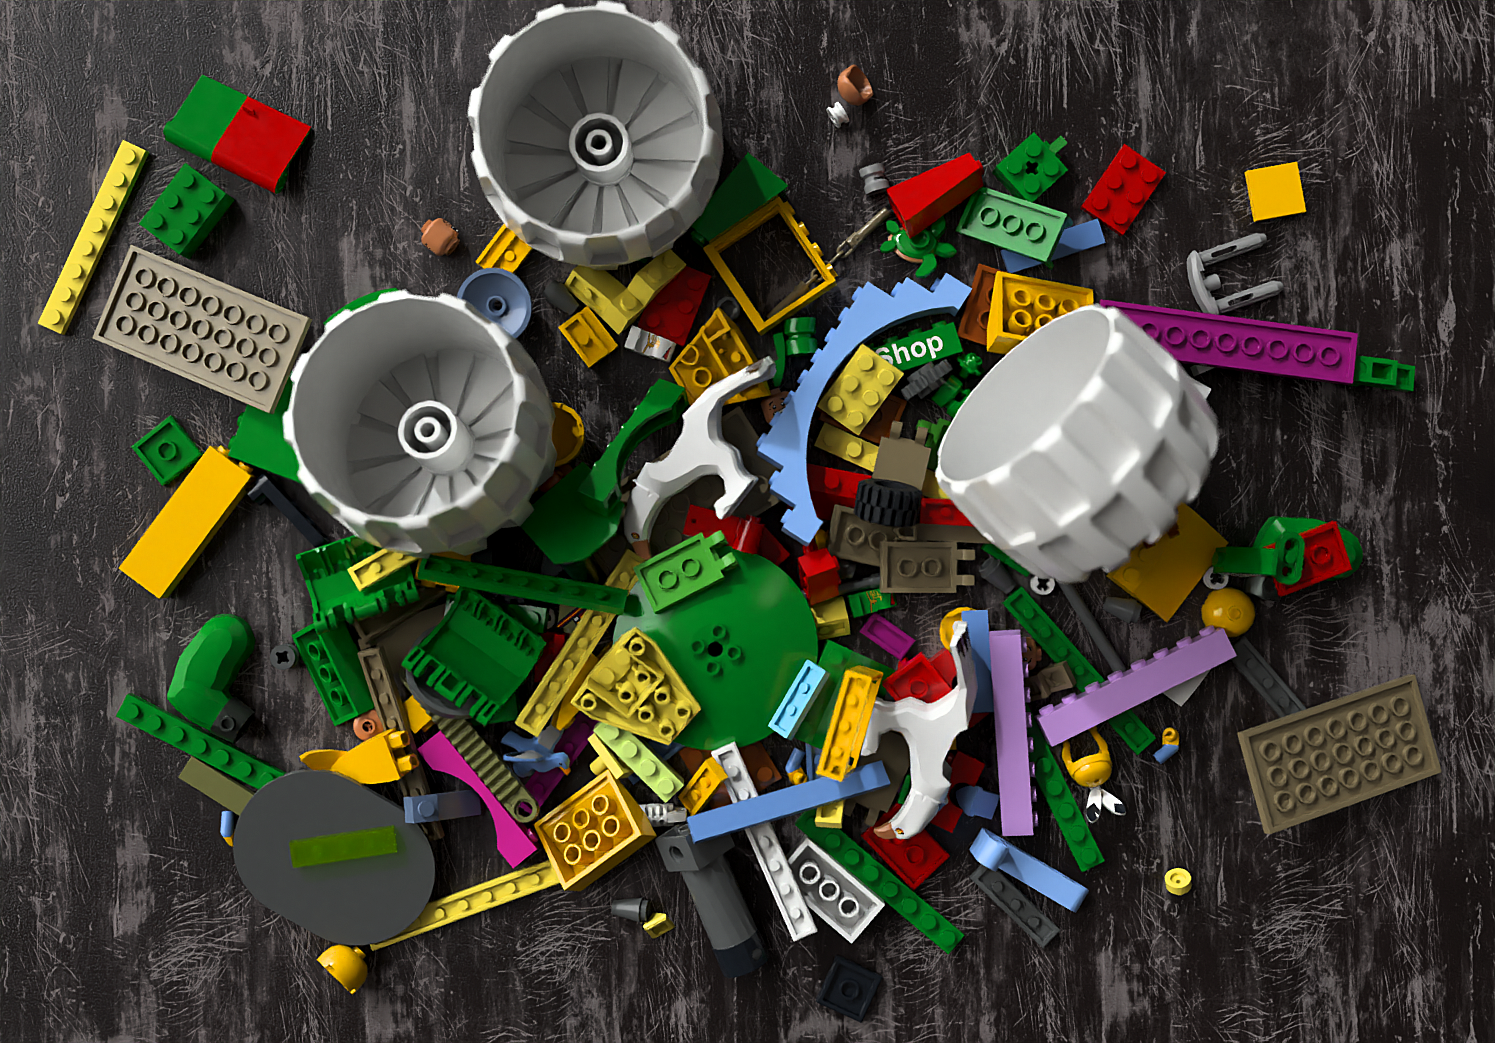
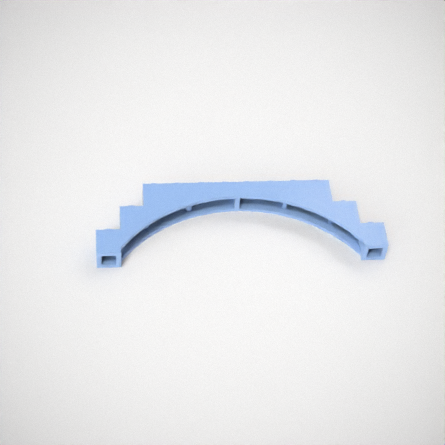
M948 273L944 275L942 280L937 277L929 291L908 277L903 284L898 282L890 295L868 281L864 288L860 286L857 288L851 298L854 303L850 309L845 307L838 318L841 323L837 329L831 328L825 337L826 346L823 350L818 348L811 359V362L814 363L809 371L805 369L797 380L800 386L796 392L791 390L783 403L787 406L782 413L776 412L770 422V425L773 426L768 435L763 432L756 443V446L759 447L756 455L781 470V472L775 471L768 482L771 485L769 493L794 508L793 511L788 508L780 521L784 524L781 529L782 532L807 547L823 521L817 518L810 497L806 470V449L814 409L830 378L841 364L858 349L861 343L865 344L874 336L893 326L928 315L950 313L955 316L972 288Z

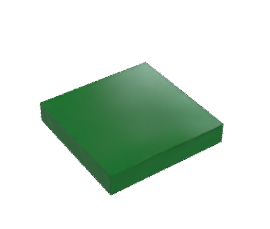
M172 415L131 446L162 486H167L204 454Z

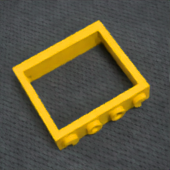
M780 197L703 248L761 336L837 285L834 278L838 275L830 263L824 264L820 258L823 256L821 249L816 242L813 244L809 242L806 237L809 235L808 230L802 222L797 224L792 216L795 214L794 209L788 201L783 203ZM779 213L825 281L764 322L719 253Z
M861 665L846 670L816 774L842 782L855 771L884 672ZM850 757L854 758L852 766L848 765Z

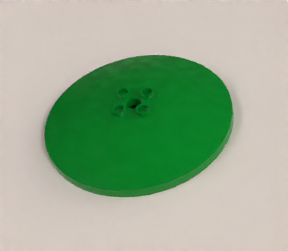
M723 546L715 549L720 559L732 552L739 564L738 567L732 570L722 572L725 580L657 615L654 613L638 580L630 590L623 616L618 615L614 629L613 645L621 635L634 627H637L659 645L701 706V710L677 735L673 742L702 750H716L734 741L737 747L740 748L764 739L775 732L768 725L806 660L808 659L817 664L818 637L811 609L798 586L781 568L770 560L758 554H750L733 549L732 546ZM719 642L723 647V652L719 656L710 655L708 652L710 643Z

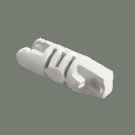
M673 803L638 804L646 814L652 827L674 826V822L687 821V809L685 807H673Z

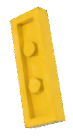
M714 757L705 760L678 796L691 816L699 814L728 778L723 767L717 763Z

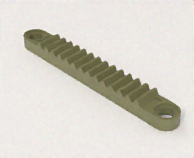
M400 666L398 671L399 678L410 691L406 680V670L403 666ZM425 709L427 715L439 726V729L444 732L445 736L452 742V745L464 756L466 762L478 773V776L483 779L485 785L491 789V792L497 796L498 800L517 821L524 823L536 819L540 811L537 800L469 719L444 718ZM523 802H529L532 806V813L528 817L522 816L519 812V807Z

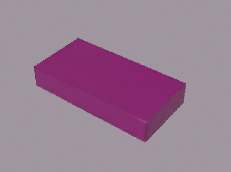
M876 612L870 615L859 631L900 661L916 641Z

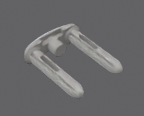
M1254 233L1199 253L1196 251L1190 253L1187 259L1188 279L1195 300L1203 313L1221 315L1276 296L1283 290L1284 285L1282 282L1270 281L1215 300L1211 296L1210 291L1221 287L1220 279L1217 274L1205 277L1203 273L1205 266L1260 248L1267 241L1265 234ZM1228 248L1232 249V252L1217 256L1215 258L1211 256V254ZM1246 295L1249 296V299L1231 306L1228 304L1231 300Z

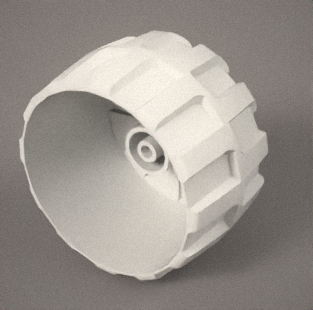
M599 1L594 7L565 9L560 4L538 12L536 21L513 37L504 36L489 54L492 63L480 88L472 90L468 118L473 130L475 150L471 157L484 194L507 228L528 246L556 261L587 266L594 270H618V265H625L646 257L654 259L658 255L672 249L673 243L702 215L718 182L724 152L720 109L705 71L698 68L689 55L678 34L662 21L652 24L628 13L625 4Z
M407 290L381 294L378 301L353 312L345 310L326 324L327 331L308 354L301 355L291 376L295 383L290 409L283 415L285 441L296 451L301 465L298 477L318 503L359 538L389 551L428 559L431 553L454 551L467 556L487 549V537L499 529L520 527L535 510L529 500L535 489L553 475L558 455L551 436L552 425L556 418L554 408L538 367L522 345L504 328L487 319L467 301L448 294H441L438 298L413 296Z
M1099 304L1083 306L1073 312L1055 318L1032 333L1005 355L973 389L957 411L943 436L937 453L939 459L935 475L940 488L990 542L1038 578H1054L1066 584L1081 582L1088 578L1091 570L1102 567L1106 572H1111L1129 562L1131 549L1143 540L1148 543L1155 542L1177 520L1175 508L1179 503L1192 501L1209 473V461L1213 458L1218 443L1217 417L1208 406L1205 397L1175 358L1132 320L1115 308L1106 310Z

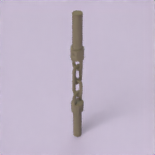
M886 208L880 210L859 231L852 233L840 244L836 251L837 255L830 261H823L824 264L830 263L832 266L839 257H848L864 242L863 240L891 215ZM847 244L851 249L844 254V251L840 250ZM816 267L811 271V279L806 283L801 280L794 287L793 291L766 315L767 319L810 292L809 285L813 281L820 282L823 280L822 276L817 278L818 275L815 272L818 270Z

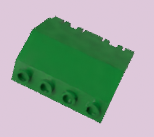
M353 535L297 554L296 560L311 597L314 614H312L313 622L318 635L329 632V625H331L333 630L339 628V622L347 620L349 624L355 623L354 616L357 617L358 621L381 614L380 607L386 612L389 611V604L397 602L400 607L406 605V598L409 604L420 600L410 565L363 592H359L347 569L384 548Z
M459 587L454 603L444 619L422 643L414 647L403 660L401 666L409 672L415 669L413 674L416 677L421 676L430 665L437 670L429 677L427 685L430 687L435 685L434 690L452 703L457 699L455 705L459 708L464 706L473 695L478 701L470 709L469 715L474 718L479 713L476 720L486 727L526 681L542 656L547 643L538 633L531 632L525 628L520 620L510 617L503 612L498 604L489 602L482 597L477 589Z

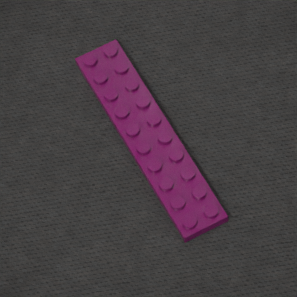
M1102 299L1099 302V305L1106 310L1115 308L1121 311L1165 348L1178 363L1349 386L1353 384L1358 333Z

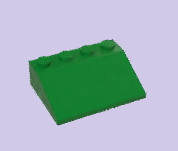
M827 639L817 658V665L831 674L794 735V738L822 750L846 670L861 665L884 672L877 697L882 699L886 692L882 681L895 672L890 667ZM850 757L849 761L853 762L854 758Z

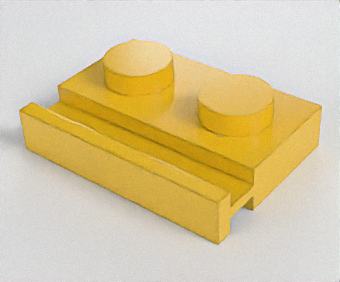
M503 224L475 262L484 269L501 268L515 274L534 248L528 246Z
M588 305L558 327L589 369L619 347Z

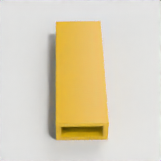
M222 445L220 447L209 446L119 567L121 571L159 599L170 596L246 494L245 489L258 478V476L252 473L253 467L246 462H238L228 456L230 450Z

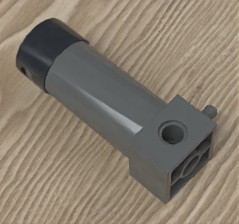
M686 821L677 824L654 839L668 872L681 871L710 939L712 950L723 976L726 978L739 977L756 970L766 963L770 957L758 927L755 925L725 852L735 846L731 835L728 834L694 844Z

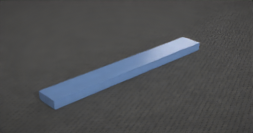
M882 760L856 767L855 771L842 782L822 777L687 817V823L693 842L697 844L889 787L890 781Z

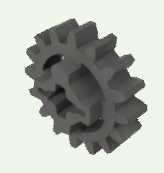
M946 359L936 366L930 361L907 378L910 384L900 392L906 400H909L916 394L922 399L946 382L942 376L951 371L952 367Z

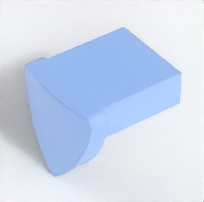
M965 786L955 792L958 804L965 814L971 817L977 815L992 819L1000 795L983 790L979 786Z

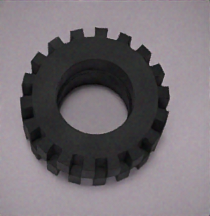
M861 480L858 482L853 512L860 519L878 525L890 527L914 526L918 523L923 492L912 485L892 480Z

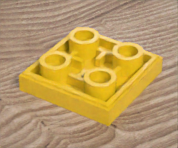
M1297 162L1245 172L1254 222L1306 212Z

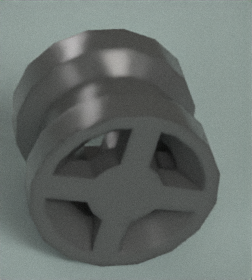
M291 643L276 646L270 654L272 665L279 670L292 668L300 660L298 648Z

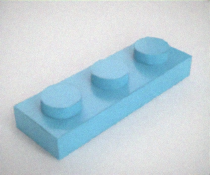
M807 659L768 726L786 739L792 740L831 673Z

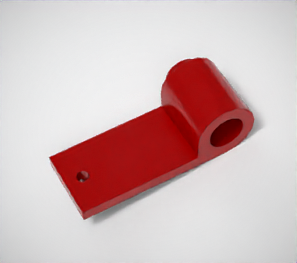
M690 504L682 534L695 536L702 532L706 539L721 530L728 542L727 546H732L733 549L742 552L757 554L765 524L760 523V517L746 514V518L731 515L728 518L720 519L716 514V510Z

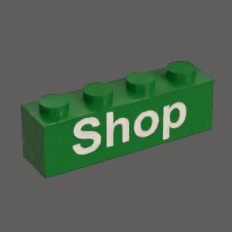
M946 320L932 324V329L923 332L922 328L907 333L908 337L900 340L898 336L883 340L884 345L874 347V344L866 345L902 372L924 366L930 361L936 362L963 352L954 322L947 324Z

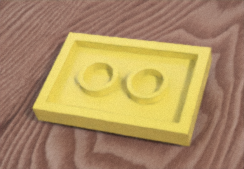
M861 343L820 399L817 407L859 435L904 373Z

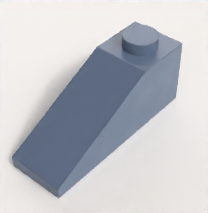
M473 789L404 797L405 823H422L481 815L480 795Z

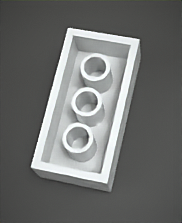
M806 834L802 836L786 855V859L807 906L851 944L884 907V900Z

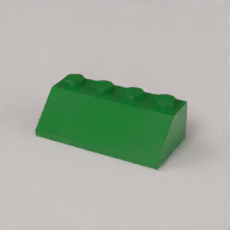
M345 620L340 621L339 628L335 630L329 625L330 631L318 635L314 623L291 635L334 726L375 708L357 654L359 652L358 646L353 641Z

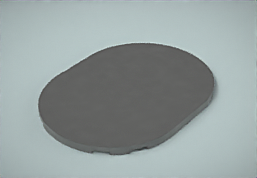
M303 769L286 773L266 783L251 797L236 824L233 839L234 860L238 873L249 892L272 911L325 940L355 946L374 944L387 940L410 926L418 918L429 901L435 881V856L432 844L421 824L405 823L404 808L344 774L325 769Z

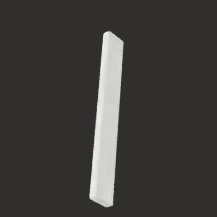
M735 741L711 751L714 759L723 767L724 772L728 776L724 783L733 804L759 796ZM771 822L745 829L793 941L818 932Z

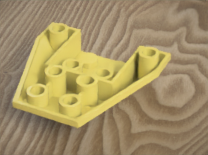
M637 627L621 635L590 671L571 701L572 705L594 720L669 745L701 710L700 704L659 645Z

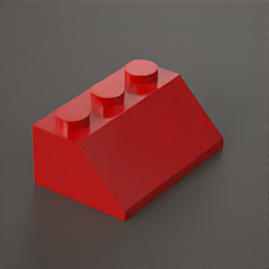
M806 463L809 492L817 518L831 520L835 504L854 509L858 482L871 479L872 476ZM787 505L786 511L788 510V508L792 511L794 510V508Z

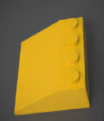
M997 271L987 326V352L1007 355L1032 333L1055 318H1059L1083 306L1094 305L1093 289Z
M1179 503L1177 506L1179 514H1177L1176 522L1179 526L1178 531L1180 535L1170 539L1167 532H1165L1155 541L1156 545L1148 549L1145 548L1143 542H1140L1130 550V561L1109 572L1106 576L1165 622L1170 620L1210 568L1212 556L1216 552V548L1226 547L1229 543L1185 503Z
M609 769L533 824L563 889L567 891H582L656 837L644 811L620 780H616Z

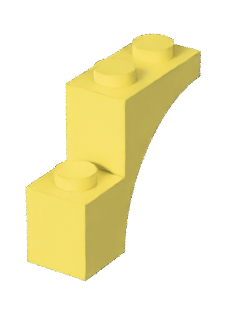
M671 249L658 255L636 273L627 289L610 302L601 318L620 335L636 321L646 306L685 268L686 264Z

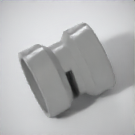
M883 163L869 165L859 170L861 179L865 181L864 191L866 196L879 194L890 188L888 180L884 177L885 168Z

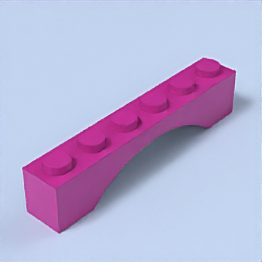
M440 730L417 749L433 770L446 772L460 778L482 797L495 823L497 849L512 868H515L537 850L540 844L536 832L532 828L527 829L522 822L517 821L507 808L498 800L497 796L491 792V789L485 785L483 779L478 776V773L466 762L464 756L452 745V742L445 736L444 732Z

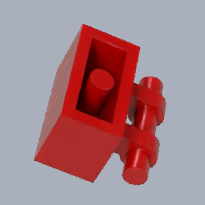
M812 539L807 547L803 545L804 556L798 558L801 587L810 606L839 596L838 585L841 584L837 570H840V566L836 556H831L827 547L818 550L817 544Z

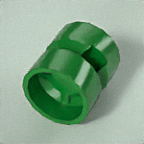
M800 317L783 320L784 334L789 338L785 341V356L800 357L814 355L818 349L817 339L812 337L816 333V318Z
M952 374L930 399L940 408L946 407V413L954 419L957 411L972 391L970 389L964 390L962 388L963 383Z

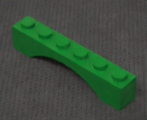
M659 378L655 385L649 388L647 396L641 404L635 407L633 415L627 423L622 425L614 441L608 444L600 460L594 463L592 471L585 480L580 482L577 494L583 507L607 517L611 514L622 498L621 477L628 458L635 448L649 435L678 420L689 404L684 387Z

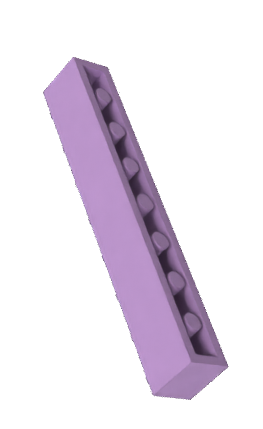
M1213 625L1207 626L1199 631L1200 635L1192 639L1190 636L1180 639L1176 642L1177 646L1170 650L1168 648L1160 649L1153 653V658L1147 661L1144 659L1138 660L1130 665L1131 669L1123 673L1121 670L1111 673L1107 676L1108 680L1101 684L1098 681L1091 683L1084 688V692L1078 695L1071 693L1061 699L1062 703L1056 706L1049 704L1038 710L1040 714L1034 717L1047 743L1053 747L1236 657L1237 655L1224 629L1220 627L1214 628Z
M1020 630L989 631L1002 835H1034L1033 827L1038 826L1037 811H1032V802H1037L1036 786H1030V777H1035L1034 762H1029L1028 755L1029 752H1033V738L1027 737V728L1032 727L1031 712H1026L1025 703L1030 702L1029 687H1024V678L1029 676L1028 662H1022V652H1027L1026 637H1021Z

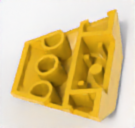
M717 307L707 323L700 328L695 338L671 364L669 370L677 384L686 389L688 402L692 406L710 386L732 374L738 373L758 360L739 327L720 307ZM767 380L744 389L726 400L724 405L771 395Z

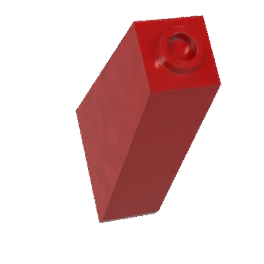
M969 152L886 189L890 207L909 239L916 236L983 187L981 176L984 174L983 166L979 160L975 161Z

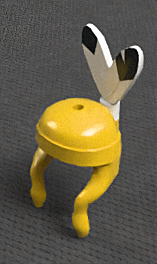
M1096 725L1089 728L1088 731L1099 746L1098 754L1081 758L1073 763L1068 739L1062 742V759L1070 776L1077 784L1088 787L1091 790L1086 808V815L1091 823L1098 820L1102 805L1114 814L1125 815L1126 813L1123 803L1100 787L1111 775L1112 761L1107 743L1098 733Z

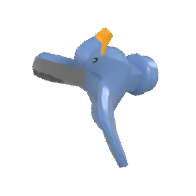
M553 714L538 737L535 736L532 739L523 738L515 732L509 731L502 738L501 743L518 751L504 755V760L514 762L513 769L518 776L524 778L533 775L535 770L547 772L555 767H559L565 775L570 773L568 755L564 752H553L555 745L565 730L562 728L559 731L551 725Z

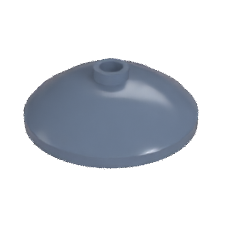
M501 268L482 269L470 275L459 289L457 298L467 301L483 316L493 323L499 324L515 339L527 328L532 316V299L527 286L514 273ZM496 300L502 303L500 310L495 308Z

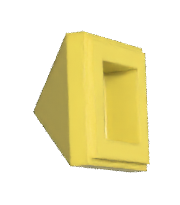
M653 912L643 927L652 938H656L673 929L675 925L666 914Z

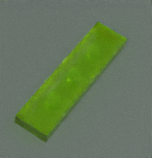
M394 825L296 839L289 842L293 868L396 853L398 851Z

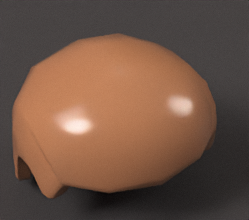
M851 65L840 73L837 80L838 92L847 103L859 106L873 96V90L867 77L856 65Z

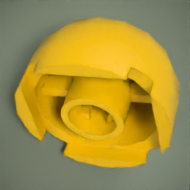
M1224 587L1210 592L1205 603L1202 605L1201 613L1205 626L1213 625L1214 628H1223L1227 637H1237L1247 632L1255 618V607L1250 597L1243 591L1232 587Z
M337 944L328 948L317 958V961L352 995L363 985L368 974V967L363 960L366 955L357 946L351 948L344 944Z

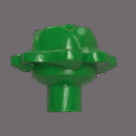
M971 352L967 355L961 354V356H958L957 360L962 367L959 375L962 378L967 379L970 374L980 376L985 372L982 368V359L976 356L975 353Z

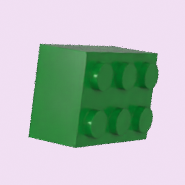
M184 163L139 224L179 255L190 259L235 199L196 169Z

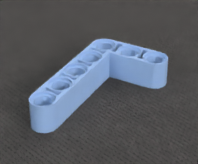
M983 827L969 849L975 859L993 871H997L1000 868L1075 913L1089 892L1081 884Z

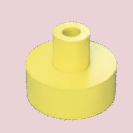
M1181 868L1168 871L1165 875L1167 890L1176 895L1187 893L1192 887L1189 872Z

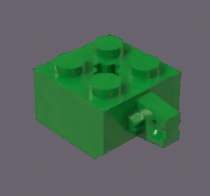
M1033 132L994 168L992 173L1013 197L1033 203L1068 171L1059 160L1061 156L1058 154L1066 146L1067 142L1060 136L1050 145L1047 141L1043 142ZM1031 167L1034 172L1028 175L1025 171Z

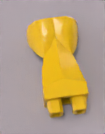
M396 728L384 731L355 746L348 752L331 749L311 750L299 756L301 761L312 770L325 769L335 771L361 784H377L398 780L419 765L418 758L414 753L406 755L403 747L410 744L408 732L397 731Z

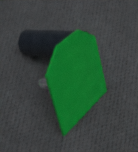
M581 462L532 504L535 510L520 527L555 565L559 564L571 580L603 585L607 576L592 554L616 534L624 503L620 500L608 517L583 507L577 490L580 482L585 480L592 470L584 462Z

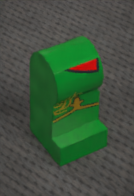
M880 588L847 594L853 618L898 605L895 593H881Z

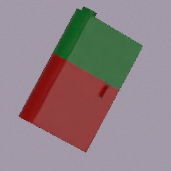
M202 74L172 121L166 123L163 134L167 142L268 191L279 194L288 178L287 168L312 128Z

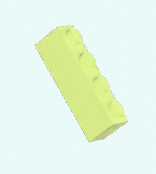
M600 721L594 726L593 731L665 803L684 786V779L640 735Z

